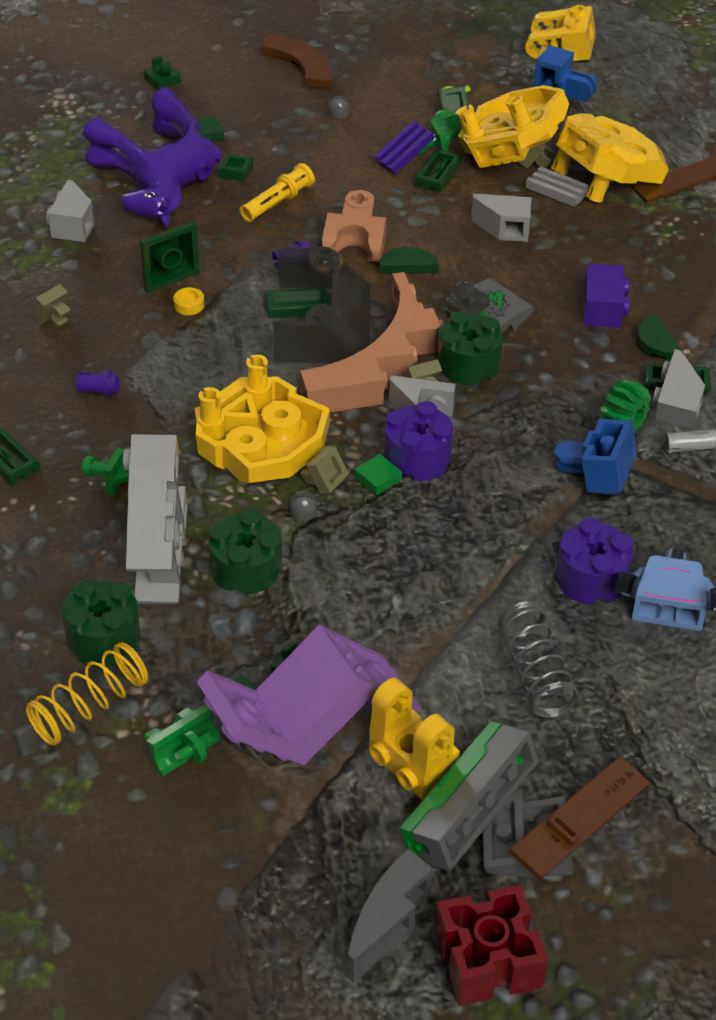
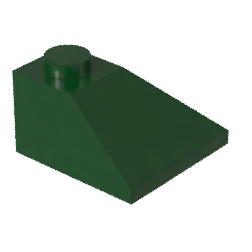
M194 221L140 241L144 290L146 293L200 273L197 224Z

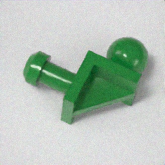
M442 109L435 113L433 120H430L435 139L420 151L418 155L425 153L426 149L436 145L439 150L449 152L447 146L452 139L458 137L461 130L456 111L450 112Z
M117 447L109 463L97 461L96 457L90 455L85 457L81 463L83 475L92 477L94 474L105 476L107 495L114 496L120 484L129 481V471H124V449Z

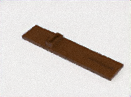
M716 155L667 172L662 184L639 182L632 185L631 188L646 203L711 180L716 181Z
M620 756L516 843L509 852L541 881L645 790L650 782Z

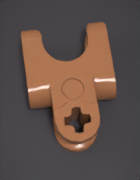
M365 190L351 191L345 197L342 214L327 213L322 237V258L336 259L338 252L343 248L356 246L363 248L368 253V262L380 263L386 239L387 217L372 215L374 196L370 192Z

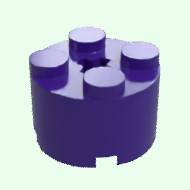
M428 401L389 412L385 425L384 458L400 469L403 474L413 476L415 481H426L441 476L447 470V465L452 455L453 424L446 414L438 410L434 403Z
M585 518L579 525L566 531L560 541L556 577L559 580V587L562 592L569 598L583 604H594V600L606 599V603L618 599L622 593H614L618 573L630 572L633 555L632 538L612 526L602 524L595 518Z

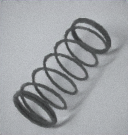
M519 602L510 606L502 613L498 626L503 633L506 644L509 645V654L515 660V669L521 675V685L528 692L527 700L532 712L539 717L561 715L571 709L577 702L578 690L575 685L570 683L572 678L570 672L561 670L564 667L565 660L562 656L555 654L558 651L559 645L557 641L549 639L552 629L549 625L543 624L546 618L543 607L536 602ZM524 607L536 608L517 613L503 627V621L511 612ZM530 611L541 613L539 620L535 624L516 632L507 630L509 624L516 617ZM540 626L546 627L549 631L545 639L534 641L527 646L513 644L517 637L526 636L537 630ZM507 636L513 637L511 642H509ZM545 642H551L555 645L552 654L529 662L520 660L521 655L527 649L538 647ZM512 647L523 650L515 657ZM551 657H557L562 662L557 670L545 673L540 677L526 676L528 669L534 664L545 662ZM518 664H529L522 673ZM557 673H564L568 677L567 682H552L542 686L536 692L532 691L533 687L541 679L552 677ZM525 678L536 680L530 689L525 684ZM564 688L574 691L571 701L562 706L545 709L535 705V701L541 695H551Z

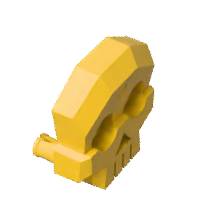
M541 85L508 92L479 105L476 112H474L472 105H468V109L467 106L459 108L456 114L463 128L458 134V139L464 152L472 154L480 168L489 167L492 164L493 166L500 165L502 162L506 164L511 163V161L525 160L529 149L549 142L559 128L558 124L565 119L569 102L564 89Z
M591 114L567 116L556 143L559 150L551 165V169L554 172L567 175L571 162L575 159L590 172L594 173V178L585 195L590 200L599 203L603 201L610 181L634 184L640 181L662 184L669 170L663 152L653 141L638 130L604 116L594 117Z
M252 355L251 359L247 358L246 360L248 377H240L221 391L214 387H207L203 389V392H199L200 406L194 409L197 421L195 435L198 454L216 467L223 470L227 468L242 482L254 483L290 478L305 467L324 448L330 424V408L297 394L296 387L278 376L268 377L267 358L262 355Z

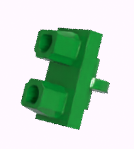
M205 704L195 711L187 707L176 715L175 723L164 730L155 727L144 734L148 752L151 754L156 771L160 775L165 776L190 759L197 764L202 763L207 759L206 749L221 740L213 723L212 710Z

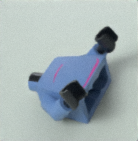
M668 549L664 557L657 555L649 557L646 567H639L632 574L627 572L618 573L614 593L618 594L621 592L625 596L635 598L631 620L702 631L706 609L708 608L709 611L716 610L715 586L708 577L703 575L702 565L699 562L686 560V554L681 549Z

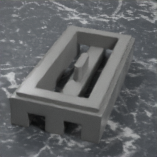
M541 166L537 172L532 174V178L526 179L527 189L573 207L586 197L585 194L590 187L588 184Z

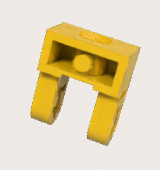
M576 5L567 9L536 14L531 24L532 33L528 36L525 46L527 54L532 58H538L550 45L548 40L551 39V46L574 52L573 61L590 60L596 36L592 6ZM554 20H556V29L554 28L555 24H553ZM539 22H544V25L547 26V28L542 29V26L539 25ZM534 41H538L539 45H542V47L537 48V46L534 44Z
M392 677L379 686L372 698L369 753L378 765L385 766L397 777L398 782L407 791L412 790L421 800H424L449 771L451 766L459 759L460 750L454 746L455 729L439 714H432L422 721L421 716L412 709V691L398 678Z

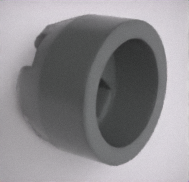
M338 95L330 99L328 104V115L330 117L343 119L349 116L350 105L344 96Z
M305 490L293 494L289 502L291 517L299 521H308L314 518L317 514L315 496Z

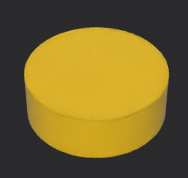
M182 288L173 296L174 309L180 314L195 315L204 309V294L196 288Z

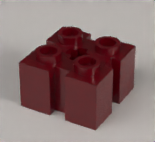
M521 884L487 891L486 902L474 904L471 895L437 902L435 933L443 959H450L449 978L458 1006L493 999L494 988L507 986L510 995L544 987L548 958L538 930L529 931L531 911Z

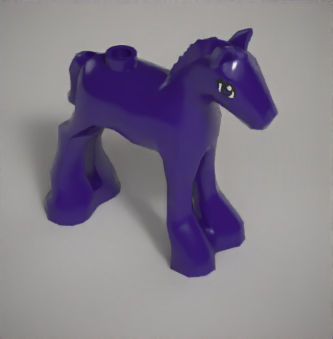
M164 87L159 89L152 99L154 112L153 130L158 135L179 139L177 142L163 144L154 151H146L134 144L119 130L106 124L100 117L88 121L83 129V136L90 142L85 155L87 163L99 169L122 170L130 175L142 188L122 196L123 209L153 220L160 219L164 227H167L170 223V212L176 210L181 204V188L199 180L207 179L213 167L221 161L223 155L220 148L214 145L211 139L208 137L203 138L200 135L201 124L191 116L186 105L178 100L177 94L171 89Z

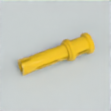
M299 163L289 174L280 175L275 185L239 208L241 217L250 223L285 198L293 199L298 195V191L304 187L309 188L314 184L315 177L312 170L306 164ZM271 197V199L263 205L260 204L267 198Z

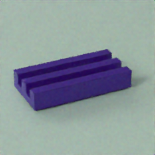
M413 120L374 157L378 164L395 175L435 138L430 130L426 131L424 126H419L418 122Z

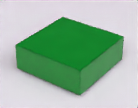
M379 454L355 468L354 478L377 496L402 481V471Z

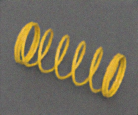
M119 642L114 646L113 651L108 650L104 652L102 664L94 661L88 662L85 668V675L72 673L69 677L68 686L62 684L54 685L52 688V699L40 695L35 700L27 703V716L35 731L45 742L50 745H57L61 741V732L50 712L38 702L40 699H46L51 702L65 728L75 733V725L70 716L56 702V688L61 687L69 691L80 714L86 720L92 721L90 709L72 689L73 677L80 676L85 679L96 702L103 709H109L106 696L89 678L88 669L91 665L101 667L111 689L120 698H125L126 692L121 682L105 666L106 655L114 654L115 661L121 672L135 686L141 687L147 683L148 672L145 664L131 646ZM119 648H122L124 651H126L134 660L140 671L142 680L134 666L124 656L120 654ZM126 664H127V665L130 667V669L134 672L135 676H134V675L131 673V671L127 668ZM109 675L118 684L122 694L119 693L118 690L114 687L112 681L109 678ZM93 687L101 695L102 699L105 702V705L97 697L95 691L93 690ZM76 698H77L78 701L82 704V706H83L84 709L86 710L88 716H87V715L84 713V711L81 709V707H80V705L78 704ZM39 712L45 718L48 725L50 726L54 735V739L46 730L39 715ZM61 713L65 716L70 726L66 723Z

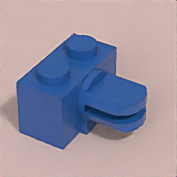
M549 45L536 59L533 87L545 85L564 89L567 100L570 97L587 102L597 89V81L592 75L572 70L574 52Z
M599 419L595 430L588 432L585 441H562L559 443L554 451L559 472L584 474L587 492L620 494L637 455L633 420Z

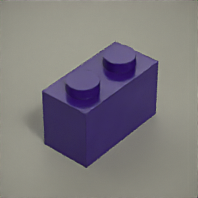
M587 263L584 283V325L621 328L622 317L629 315L630 297H628L630 280L629 278H624V266Z

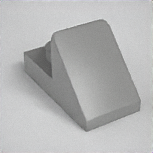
M391 375L389 405L397 411L407 406H414L420 402L428 401L434 403L437 409L448 417H452L456 384Z

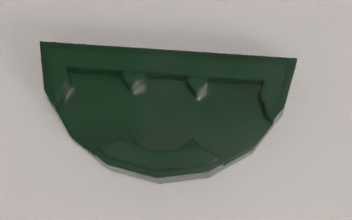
M400 247L388 251L381 258L379 273H439V263L437 258L429 251L416 247Z
M656 314L646 317L639 324L636 340L639 348L647 355L651 356L653 353L666 357L667 361H671L675 349L682 351Z

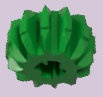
M619 380L615 383L614 387L609 389L608 396L604 398V405L600 409L602 412L600 419L633 420L634 434H636L637 430L642 429V423L647 419V413L651 409L649 406L651 395L648 389L634 381Z

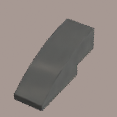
M409 848L381 877L361 910L348 952L347 978L353 983L414 930L416 905L431 893L433 868Z

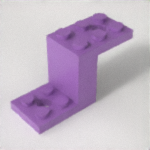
M319 624L256 690L208 670L200 677L197 683L205 694L203 698L205 704L219 716L223 723L221 729L231 741L237 744L243 742L251 745L261 753L264 751L270 752L283 761L291 760L305 765L366 702L372 705L374 693L383 682L392 677L398 678L401 682L402 680L383 655ZM412 696V709L417 713L422 707Z

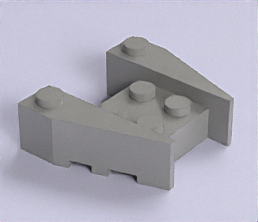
M131 434V447L125 448L123 455L124 471H129L126 571H137L135 586L137 603L179 604L180 575L184 558L182 543H185L188 500L185 486H177L179 469L177 435Z

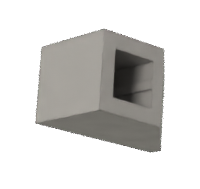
M67 180L62 190L58 191L53 206L47 210L46 223L50 225L51 238L85 242L94 227L92 202L74 181Z
M473 193L472 222L498 240L528 242L531 197Z
M675 349L671 361L665 360L660 379L664 380L663 387H656L653 395L652 406L657 407L655 420L694 429L703 401L705 384L682 351Z

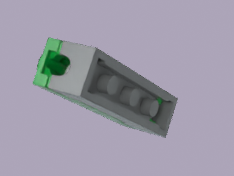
M490 721L399 828L407 849L409 848L425 863L451 871L502 808L508 796L515 792L539 762L530 732L507 725L502 726L499 723Z

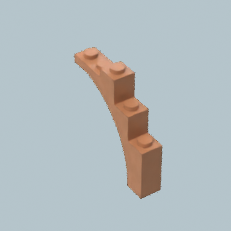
M404 272L392 274V300L397 313L385 332L372 344L350 357L325 366L300 370L301 396L330 408V413L384 404V390L389 388L388 381H390L391 375L402 377L408 367L417 364V355L438 352L439 330L444 322L442 319L438 320L433 308L424 309L423 304L417 302L415 286L413 283L409 284Z

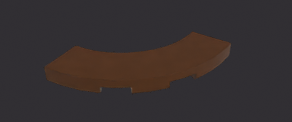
M266 34L262 45V55L277 57L290 63L296 62L299 64L300 70L305 76V86L331 88L332 70L330 64L317 49L293 38Z

